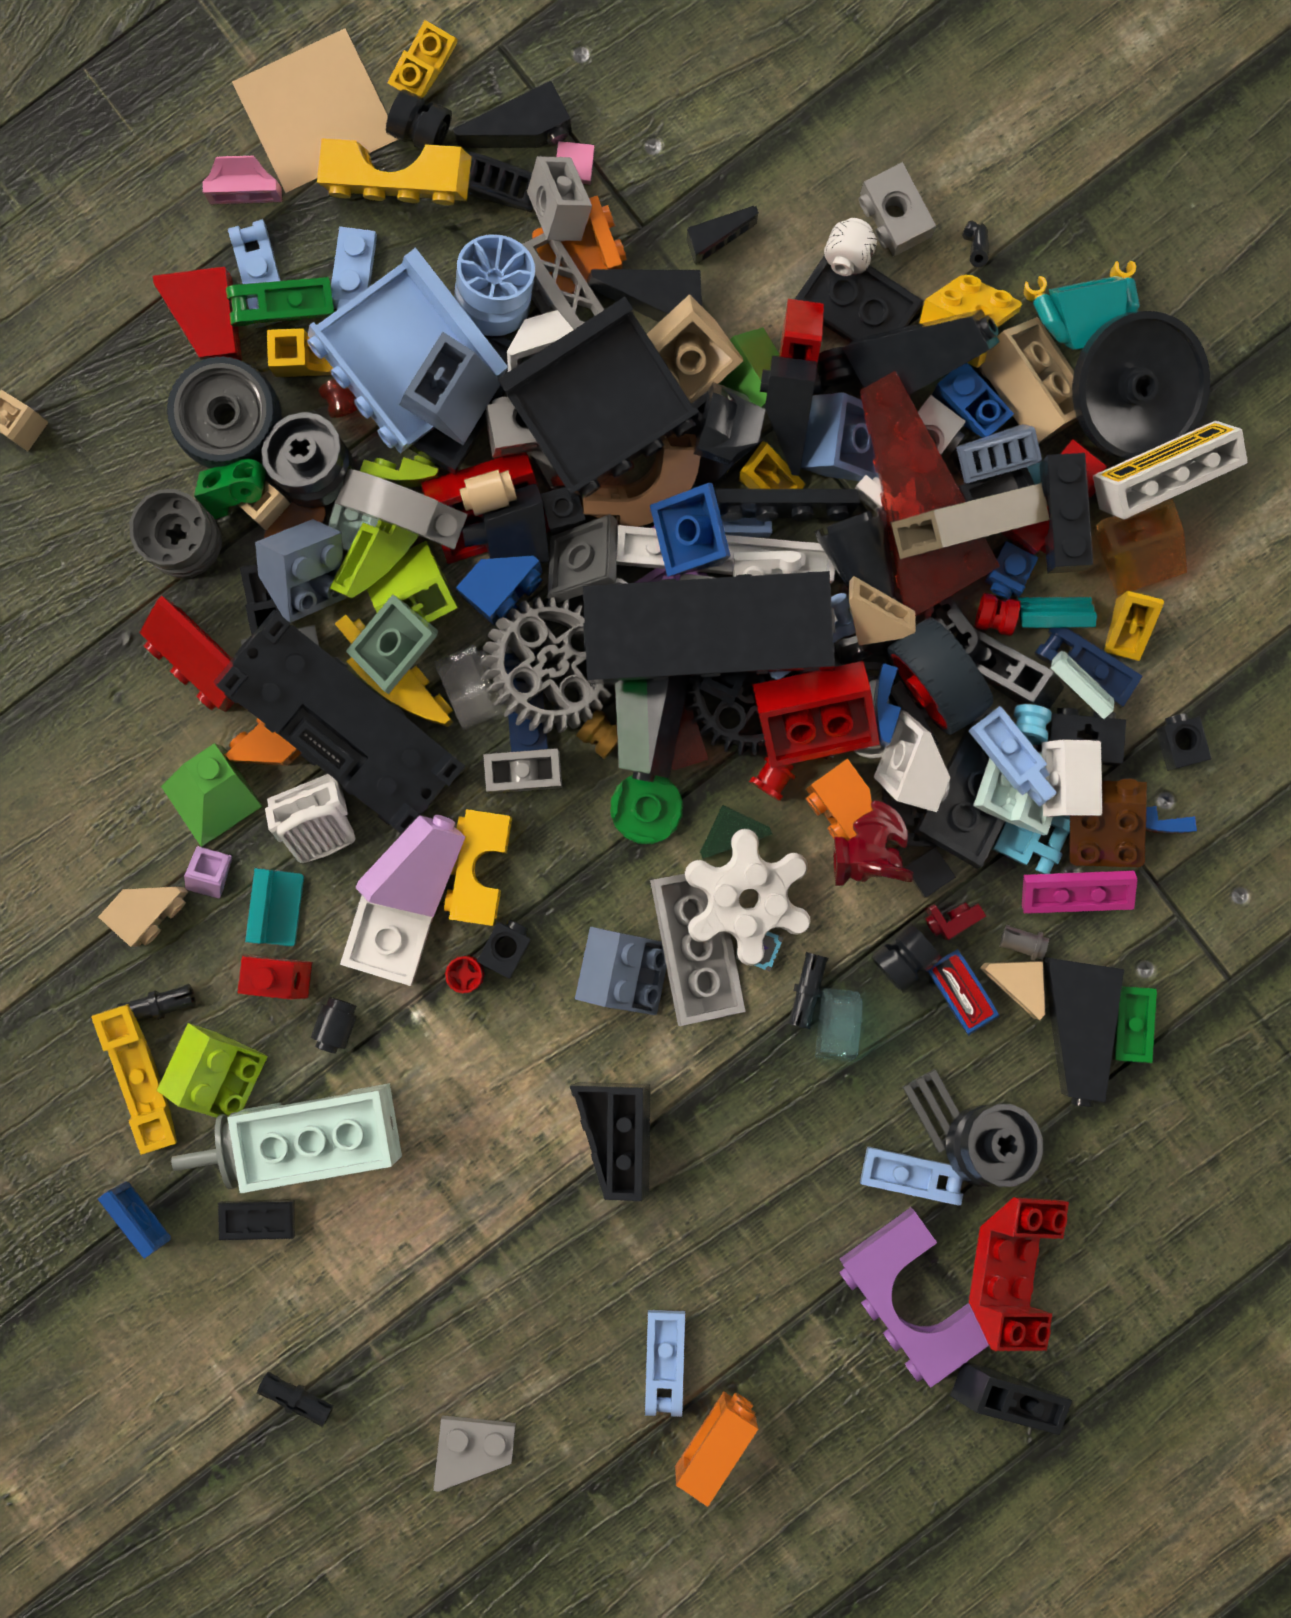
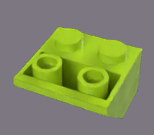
M427 541L410 548L388 573L367 588L377 613L392 594L402 600L428 623L459 607Z
M188 1023L157 1091L178 1107L216 1118L218 1115L229 1117L231 1113L244 1109L268 1056L220 1033Z

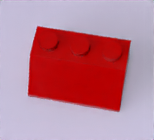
M527 453L503 456L459 470L455 475L450 473L421 482L425 496L468 514L464 525L482 522L481 514L475 516L473 509L465 510L459 490L466 487L465 479L499 470V473L509 471L514 490L537 483ZM544 510L546 533L551 531ZM462 531L455 549L441 545L448 564L487 552L485 544L465 548Z
M161 596L156 601L139 632L147 640L143 646L159 661L165 657L173 665L170 672L185 686L191 682L200 691L196 697L211 711L217 707L227 712L234 702L224 695V692L215 685L214 680L233 658L180 607Z
M863 661L837 666L831 671H814L753 684L770 768L880 745L871 688Z

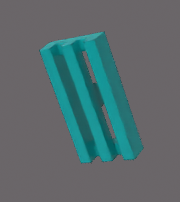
M1018 597V601L1021 603L1019 618L1024 628L1096 627L1097 613L1094 612L1095 607L1092 604L1091 597Z

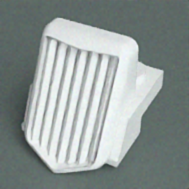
M329 774L267 799L268 807L265 808L269 831L278 842L283 841L300 863H307L329 856L349 846L356 839L354 830L346 817L348 812L341 784Z

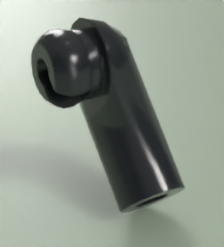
M973 220L968 221L963 230L962 237L972 242L970 262L974 267H983L989 258L988 229L982 222L979 225Z

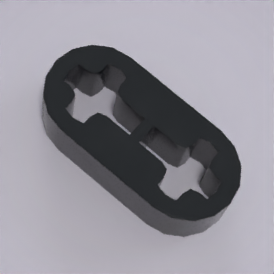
M938 596L931 599L925 608L926 619L934 618L952 635L958 631L964 639L969 638V647L965 651L972 659L980 649V640L975 629L951 598ZM938 608H942L944 611L949 610L947 613L952 622L950 625L946 626L941 618L936 619L937 614L935 611Z

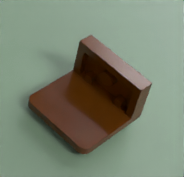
M1134 779L1102 781V814L1098 816H1070V862L1073 865L1141 867L1144 865L1147 782H1138Z

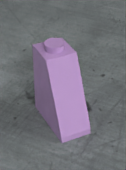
M419 815L358 881L356 889L370 903L434 917L465 836L454 827L455 822L445 816L435 815L432 819Z

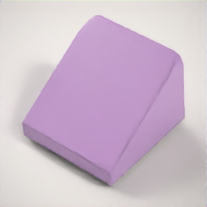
M197 846L184 875L185 888L189 891L220 898L232 856Z

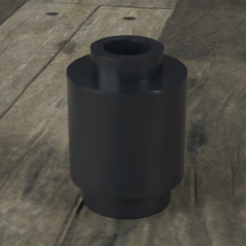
M329 996L326 1005L322 1004L311 1034V1038L317 1040L315 1047L333 1054L337 1053L338 1048L346 1049L357 1015L354 1014L357 1006Z

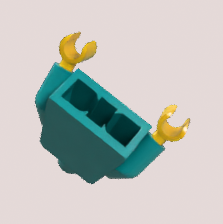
M1116 261L1110 271V277L1049 289L1050 295L1045 294L1047 282L1042 276L1038 277L1040 290L1034 291L1030 289L1027 281L1024 285V296L1027 300L1034 302L1033 305L1043 325L1058 342L1065 344V346L1071 349L1084 348L1090 337L1106 322L1119 315L1138 311L1140 307L1136 282L1131 278L1136 271V264L1133 261L1128 262L1126 266L1127 273L1119 269V262Z

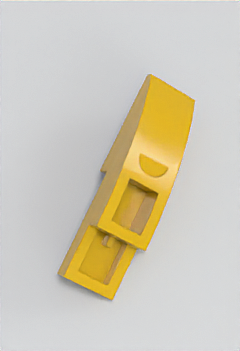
M347 615L335 623L351 644L366 627L359 618L353 622ZM352 657L346 661L365 682L396 706L432 723L447 727L453 723L448 716L453 711L440 694L433 698L425 688L430 681L417 665L409 669L388 694L381 689Z

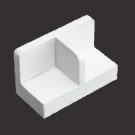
M1057 740L1042 742V758L1047 763L1045 768L1050 774L1045 779L1057 792L1054 797L1043 804V817L1101 815L1102 771L1100 741Z

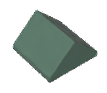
M392 594L346 652L384 692L389 694L436 638L438 630L397 596Z

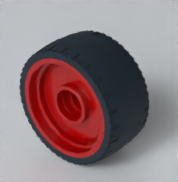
M928 618L916 625L915 633L903 639L895 640L887 648L889 660L892 666L898 668L896 673L916 702L919 701L925 707L930 719L944 733L951 735L976 720L994 703L991 690L976 664L955 637L936 619Z

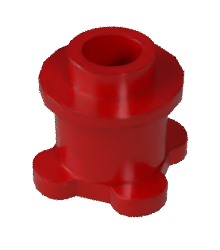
M765 757L764 761L766 764L757 777L753 776L749 782L775 800L781 801L783 798L781 792L790 779L795 780L796 778L791 773L794 766L788 764L770 768L769 758Z

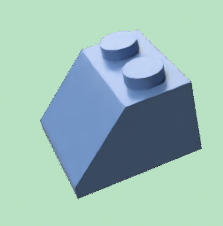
M846 393L813 395L801 468L825 477L861 481L865 475L872 480L874 477L881 479L889 411L882 410L877 412L874 405Z

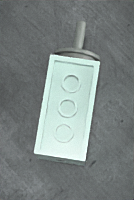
M390 1083L354 1089L343 1095L287 1105L275 1103L247 1108L231 1113L229 1117L218 1115L215 1122L216 1149L172 1156L171 1162L174 1171L218 1164L227 1189H236L239 1184L240 1193L392 1167L402 1157Z

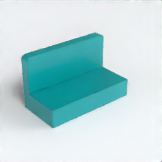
M254 869L245 942L294 946L296 944L304 883L303 874Z

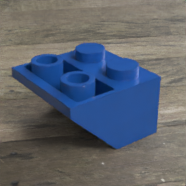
M534 556L481 559L456 588L468 604L496 626L499 618L504 617L508 619L506 615L510 612L511 608L514 607L518 610L516 602L524 593L530 596L543 581L540 578L543 571L539 560Z

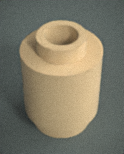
M499 470L465 479L466 487L459 489L465 510L473 509L475 516L509 506L508 502L517 500L509 471L499 473Z

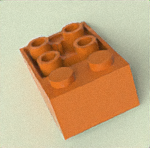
M848 758L806 788L810 794L805 798L807 803L817 816L823 813L831 823L827 830L833 839L834 837H844L849 841L852 837L856 836L857 834L853 830V823L864 814L872 811L870 789Z

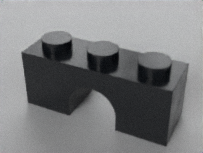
M1085 453L1047 455L1040 463L1041 485L1048 503L1050 518L1048 534L1045 536L1047 574L1084 572L1093 565Z

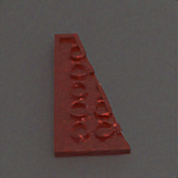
M893 371L860 390L868 435L871 436L875 454V459H873L875 472L879 475L882 491L880 493L881 503L885 507L887 514L890 550L893 551L897 574L895 575L897 587L901 590L903 605L914 610L915 616L992 572V570L997 569L1000 565L985 537L900 559L891 525L892 522L966 501L897 372Z

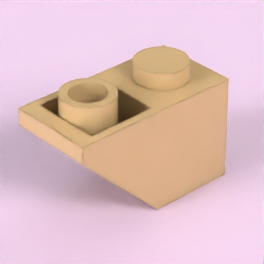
M184 887L123 889L98 918L130 947H137L141 944L147 946L160 933L161 929L157 926L167 916L170 919L173 918L184 907L186 902L183 898L188 891Z

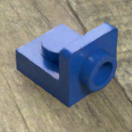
M1006 541L984 582L991 585L990 590L1005 599H1010L1011 596L1018 598L1023 593L1025 584L1039 557Z

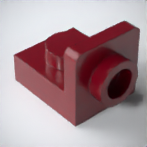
M964 902L947 913L950 919L946 921L937 906L932 904L925 908L929 916L924 919L935 937L941 935L944 940H949L985 918L986 915L979 904L969 907L967 902Z

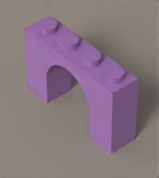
M910 1207L842 1256L840 1261L845 1268L839 1273L852 1291L857 1287L860 1288L866 1297L861 1304L873 1321L880 1317L888 1329L883 1334L893 1349L898 1351L902 1348L910 1360L904 1364L915 1380L919 1382L924 1378L931 1388L988 1347L989 1344L969 1303L944 1321L931 1326L911 1324L895 1312L891 1294L896 1276L907 1264L937 1243L919 1216Z

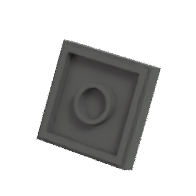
M611 514L550 536L549 600L555 597L556 603L582 595L583 586L616 583L617 520Z

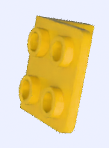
M961 275L925 299L920 323L982 309L985 316H990L998 328L1020 312L1022 303L1013 298L1010 293L1004 290H997L982 283L978 277ZM987 351L967 363L978 368L985 362Z

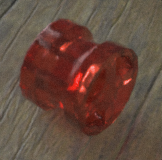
M335 379L328 381L319 388L318 391L322 399L327 400L329 404L327 411L331 418H340L358 410L354 402L357 399L348 387L343 389Z

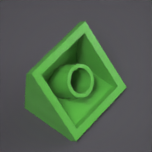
M762 327L735 335L730 339L742 356L743 362L718 384L747 395L751 402L765 409L767 393L760 392L763 369L770 370L772 356H779V352Z

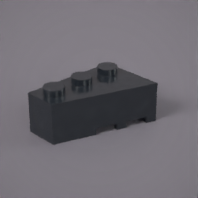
M577 1082L570 1085L572 1096L575 1097L581 1116L580 1122L590 1145L592 1161L604 1199L643 1201L649 1196L650 1084Z

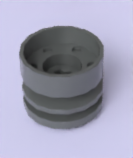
M176 489L158 490L145 496L135 507L129 521L130 538L135 550L164 574L175 578H193L206 572L216 562L222 548V532L216 519L189 494ZM184 533L187 535L186 539H180L178 543L175 542L177 537H183Z

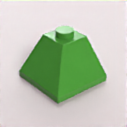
M216 743L185 762L161 786L201 847H204L263 807L235 763L225 756L227 753L225 748Z

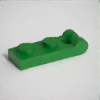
M329 277L238 284L226 287L227 299L232 302L233 312L229 314L231 326L325 318L334 313ZM257 298L258 309L247 310L246 299Z

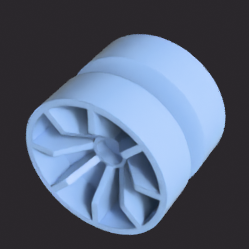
M503 235L477 237L467 243L461 250L457 260L454 298L483 335L502 336L512 333L520 328L523 321L527 319L535 276V264L530 252L520 242Z

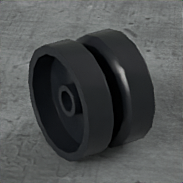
M302 412L288 415L272 427L268 435H266L261 450L263 466L284 496L298 506L316 508L332 503L339 495L348 469L354 470L352 454L332 423L319 414Z
M1012 1104L979 1105L962 1111L951 1123L946 1137V1154L952 1169L963 1181L977 1187H1015L1028 1181L1038 1169L1043 1155V1139L1036 1121L1025 1110Z

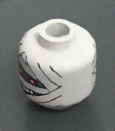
M850 218L837 223L832 229L824 249V256L835 273L842 276H850L851 274L862 273L869 267L877 247V238L867 222L857 218Z

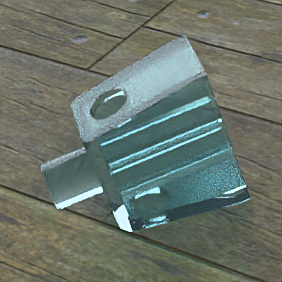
M822 988L815 1058L853 1061L858 1056L863 1002L858 991Z

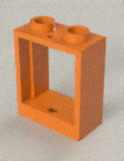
M724 1391L675 1465L676 1486L707 1507L758 1431L756 1415L751 1410L753 1404L738 1393L730 1396Z

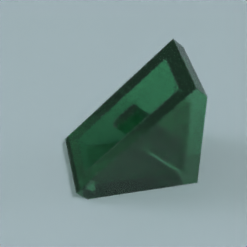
M722 805L699 852L701 860L731 850L732 837L738 830L749 829L758 836L759 840L772 835L771 829L750 817Z

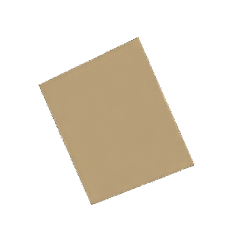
M345 28L232 81L285 193L317 179L322 138L356 140L369 153L399 140L386 134L388 115Z

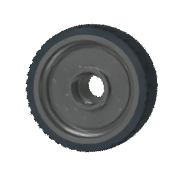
M224 356L203 359L185 369L179 375L180 377L176 379L175 384H173L167 404L170 429L182 450L197 463L210 469L227 466L242 459H252L260 462L262 460L261 450L266 435H268L277 422L282 420L279 399L265 376L253 366L241 360ZM227 410L235 411V417L230 423L226 425L220 424V416L223 412Z

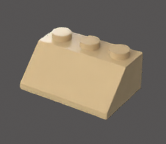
M690 294L647 333L691 404L707 392L713 382L716 384L720 383L743 362L742 356L715 319Z
M1038 317L1001 332L997 336L1000 342L987 351L985 362L979 366V370L991 382L999 394V398L1014 413L1013 417L1017 423L1035 428L1038 444L1078 420L1072 399L1074 370Z

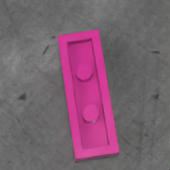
M1135 871L1024 875L1022 909L1024 914L1132 910L1135 906L1137 876Z

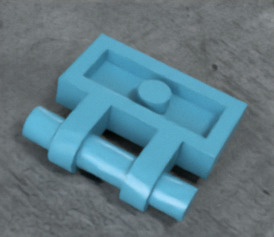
M1070 816L1053 817L1051 825L1055 829L1047 846L1038 842L1041 834L1005 821L992 850L1023 865L1028 864L1032 853L1041 857L1035 870L1041 874H1050L1054 864H1059L1063 855L1060 851L1068 834H1070Z

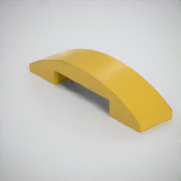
M126 1004L92 1015L91 1018L103 1051H108L131 1115L128 1121L140 1155L176 1144L177 1139L167 1098L157 1091L161 1079L146 1039L130 1006Z

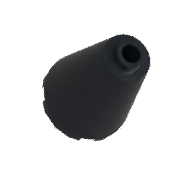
M884 506L876 509L878 515L876 517L872 516L870 510L834 523L827 527L828 534L826 535L823 528L814 531L816 539L848 590L849 581L855 576L889 597H895L887 514Z

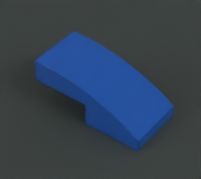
M884 663L879 669L876 681L874 711L880 741L879 746L887 747L891 743L901 707L887 703L898 668Z

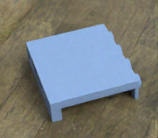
M416 248L404 256L399 266L318 325L314 322L311 323L308 329V337L310 339L307 342L311 350L318 358H326L333 367L331 374L336 382L343 389L348 387L357 398L354 402L358 410L365 418L372 417L380 427L378 434L389 448L395 446L400 454L435 428L399 404L403 394L442 332L474 351L497 378L503 376L508 369L506 363Z

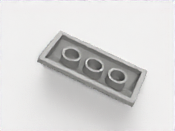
M685 874L650 880L678 1026L746 1012L731 934L721 932L713 936L709 941L697 942L688 932L690 921L705 911L708 905L707 894L703 890L691 886L687 882Z

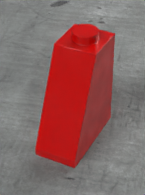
M225 266L152 276L155 287L201 360L224 356L242 361L238 326H231L229 314L233 312L232 302L227 299L226 287L233 285V281Z
M795 299L787 300L779 357L818 362L823 331V303Z

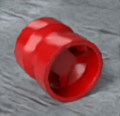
M984 592L978 607L975 628L985 631L993 628L997 629L1000 634L1011 637L1017 624L1020 601L1013 599L1002 601L998 600L995 595Z
M461 956L449 963L446 968L445 978L451 989L459 993H469L480 987L483 983L485 972L483 965L477 962L478 959L472 956Z

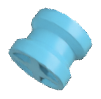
M1017 705L1014 711V717L1017 719L1016 726L1032 745H1041L1042 742L1048 741L1046 724L1051 721L1052 712L1038 705Z

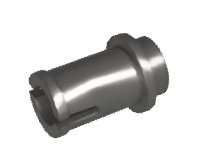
M1006 924L999 947L1030 955L1031 960L1034 961L1036 958L1043 960L1049 938L1043 937L1042 932L1036 935Z

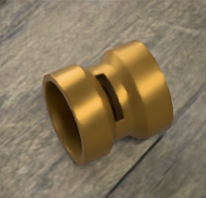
M596 710L593 713V718L588 719L576 735L584 743L596 745V753L603 759H606L618 745L617 725L612 726L611 722L608 721L607 714L602 710Z

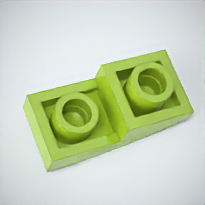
M415 456L414 460L403 457L399 471L395 470L396 465L381 458H375L374 462L364 459L360 472L382 478L403 487L422 486L421 482L442 476L439 469L434 467L435 463L421 456Z

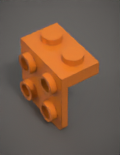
M598 195L589 198L592 208L581 241H561L586 282L591 269H622V262L627 260L621 240H613L610 228L615 225L608 205L601 206ZM542 227L533 231L532 238L544 233ZM548 243L536 249L541 260L555 264L556 255ZM557 274L556 284L559 289L574 294L576 286L571 278Z

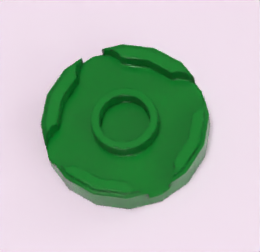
M633 775L627 777L616 787L611 798L610 814L615 827L625 838L637 844H655L666 840L677 829L682 818L683 801L678 789L665 777L655 776L654 783L633 779Z

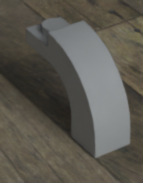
M348 469L335 504L359 514L395 525L451 549H455L468 515L411 489L352 469Z

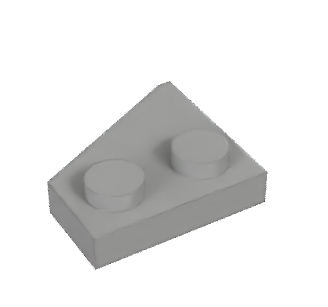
M443 1415L440 1425L433 1491H442L510 1465L513 1456L516 1423Z

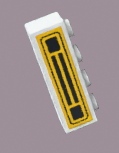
M1215 420L1093 475L1099 509L1126 519L1247 464L1242 429Z

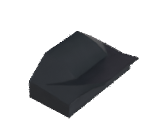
M713 382L708 390L693 454L729 465L739 452L758 444L766 409L751 402L747 395Z

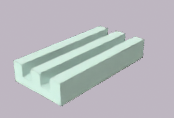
M1061 651L1052 659L1051 669L1103 719L1114 711V698L1065 651Z

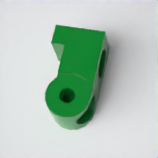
M242 459L227 466L199 472L194 497L214 519L225 517L230 506L240 504V502L254 503L260 500L267 471L260 462L252 459Z

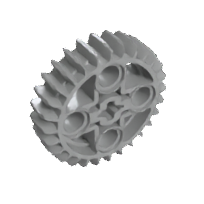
M540 597L533 601L532 608L527 601H524L518 607L519 612L514 607L511 608L510 612L506 615L508 619L502 617L496 622V626L499 629L493 628L488 633V637L494 642L488 641L483 646V650L491 655L485 656L481 660V665L489 666L491 669L482 675V679H493L494 683L489 686L486 692L493 693L497 691L500 696L494 702V706L505 702L508 707L504 712V717L516 712L518 714L516 725H520L525 719H529L530 731H534L540 723L543 724L544 733H549L553 729L554 723L558 733L566 730L567 722L572 729L580 726V719L586 722L588 719L593 718L591 711H600L603 708L600 701L604 702L611 696V693L605 688H611L615 683L591 684L590 686L589 682L577 668L586 660V647L584 652L576 651L571 645V638L580 639L584 644L583 623L585 620L580 616L583 609L582 605H579L572 612L569 610V599L565 600L559 608L556 607L555 597L548 600L545 607ZM544 621L557 622L570 629L556 639ZM520 629H529L535 636V642L525 641L520 635ZM508 644L521 661V664L509 674L505 672L504 666L505 652ZM542 645L544 648L535 656L534 652ZM557 661L554 668L542 669L544 663ZM564 675L566 678L556 685L555 682ZM513 679H523L528 686V693L518 692L513 685ZM565 688H572L576 691L578 695L577 703H573L565 697ZM543 691L556 710L540 709L529 704L528 701Z

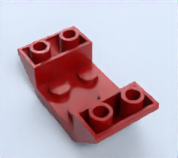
M1013 1197L980 1226L969 1304L992 1350L1047 1351L1048 1340L1051 1334L1052 1313L1030 1307L1033 1293L1040 1238L1064 1239L1065 1227L1067 1225L1068 1201Z

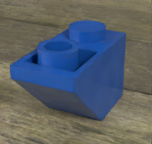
M968 363L951 371L937 384L932 393L934 398L966 421L963 425L964 427L982 438L992 435L1014 415L1009 407Z

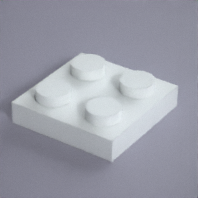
M362 895L340 965L412 986L433 917L370 903Z

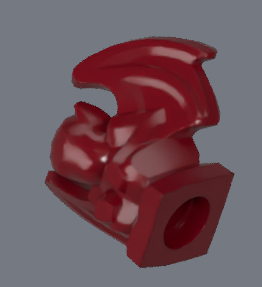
M872 801V811L864 814L853 823V830L857 834L856 836L852 837L849 841L844 837H834L833 868L835 886H843L850 878L866 882L871 877H887L912 882L913 872L903 868V861L899 851L895 848L886 847L887 842L892 841L905 848L908 841L905 823L898 812L891 806L880 801Z

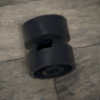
M403 89L395 98L386 122V134L403 142H408L412 139L414 147L421 150L424 149L425 145L442 146L450 127L452 111L434 102L425 105L423 97Z
M911 923L895 936L896 943L894 945L885 944L871 957L885 976L902 993L918 980L917 973L919 971L928 972L942 959L932 944Z

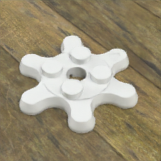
M741 829L732 837V857L726 865L714 867L705 861L695 860L686 867L685 878L691 886L703 890L708 898V905L705 911L690 921L688 932L697 942L709 941L713 936L721 932L731 933L737 940L738 958L745 965L753 966L761 962L764 957L763 939L769 930L782 928L791 934L798 935L806 932L809 928L811 921L808 912L803 908L794 906L788 898L789 887L793 882L801 879L806 874L808 863L798 853L787 854L783 859L775 863L765 862L759 855L758 836L749 829ZM746 889H754L758 892V901L753 908H744L739 903L740 894Z

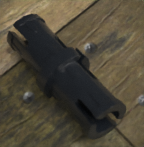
M806 952L799 984L794 985L793 991H796V996L788 1024L811 1029L817 998L822 997L823 990H820V986L829 958Z
M186 984L162 993L155 990L149 992L148 997L123 1004L120 1003L117 1004V1007L128 1004L137 1022L153 1017L155 1020L163 1019L167 1013L195 1007L196 1000L195 997L191 998V996L180 999L181 997L194 994L191 985Z
M269 1371L264 1376L257 1390V1394L285 1407V1412L291 1415L294 1412L311 1420L320 1427L324 1426L334 1407L333 1404L306 1392V1387L300 1384L295 1386Z

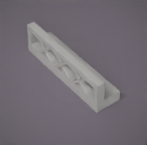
M543 233L522 244L530 252L534 260L535 276L531 298L541 314L558 310L574 330L585 323L580 321L575 314L577 305L591 309L594 316L604 310L561 241L547 240ZM548 243L556 255L555 264L541 260L535 249ZM557 274L571 278L576 286L574 294L559 289L556 284Z

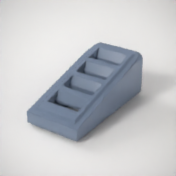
M1025 424L956 447L965 483L1042 462L1035 428ZM1006 442L1010 454V459L1006 460L1003 443ZM988 447H992L996 464L991 465ZM977 450L982 467L976 470L972 453Z

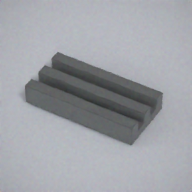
M933 1069L902 1086L935 1148L940 1153L946 1148V1138L940 1140L913 1089L920 1087L946 1136L950 1125L926 1082L932 1080L953 1120L960 1113L937 1071Z

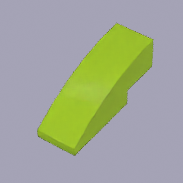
M378 520L375 527L362 523L330 589L350 598L360 594L388 573L406 554L419 535Z

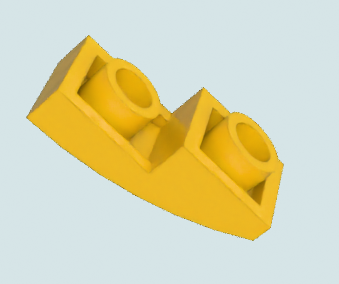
M424 20L409 51H403L387 83L400 91L406 89L424 97L445 66L458 39Z

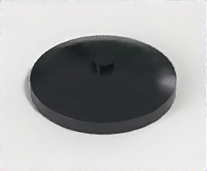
M1135 311L1119 315L1102 325L1090 337L1077 360L1073 375L1072 399L1078 422L1086 436L1099 449L1111 456L1129 460L1197 428L1205 413L1209 399L1210 369L1206 353L1198 337L1179 319L1157 311Z

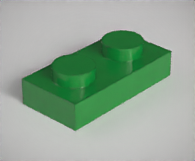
M1122 986L1113 1045V1060L1153 1063L1157 989Z

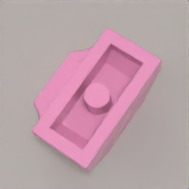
M254 156L216 157L209 176L203 181V194L210 204L282 202V188L280 184L265 171Z

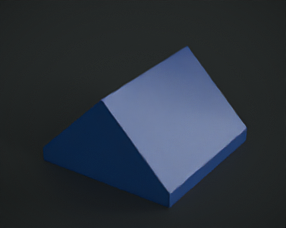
M713 483L704 484L650 505L667 577L720 566L731 556Z

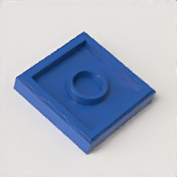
M126 1181L108 1190L98 1198L99 1202L144 1259L171 1240L169 1233L129 1182Z

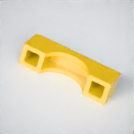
M322 138L317 183L327 189L330 196L337 198H350L351 193L363 194L364 198L376 201L385 200V196H398V200L408 203H419L420 198H430L436 204L454 205V200L467 201L472 157L462 147L425 145L417 160L407 168L396 172H383L374 167L369 151L356 140Z

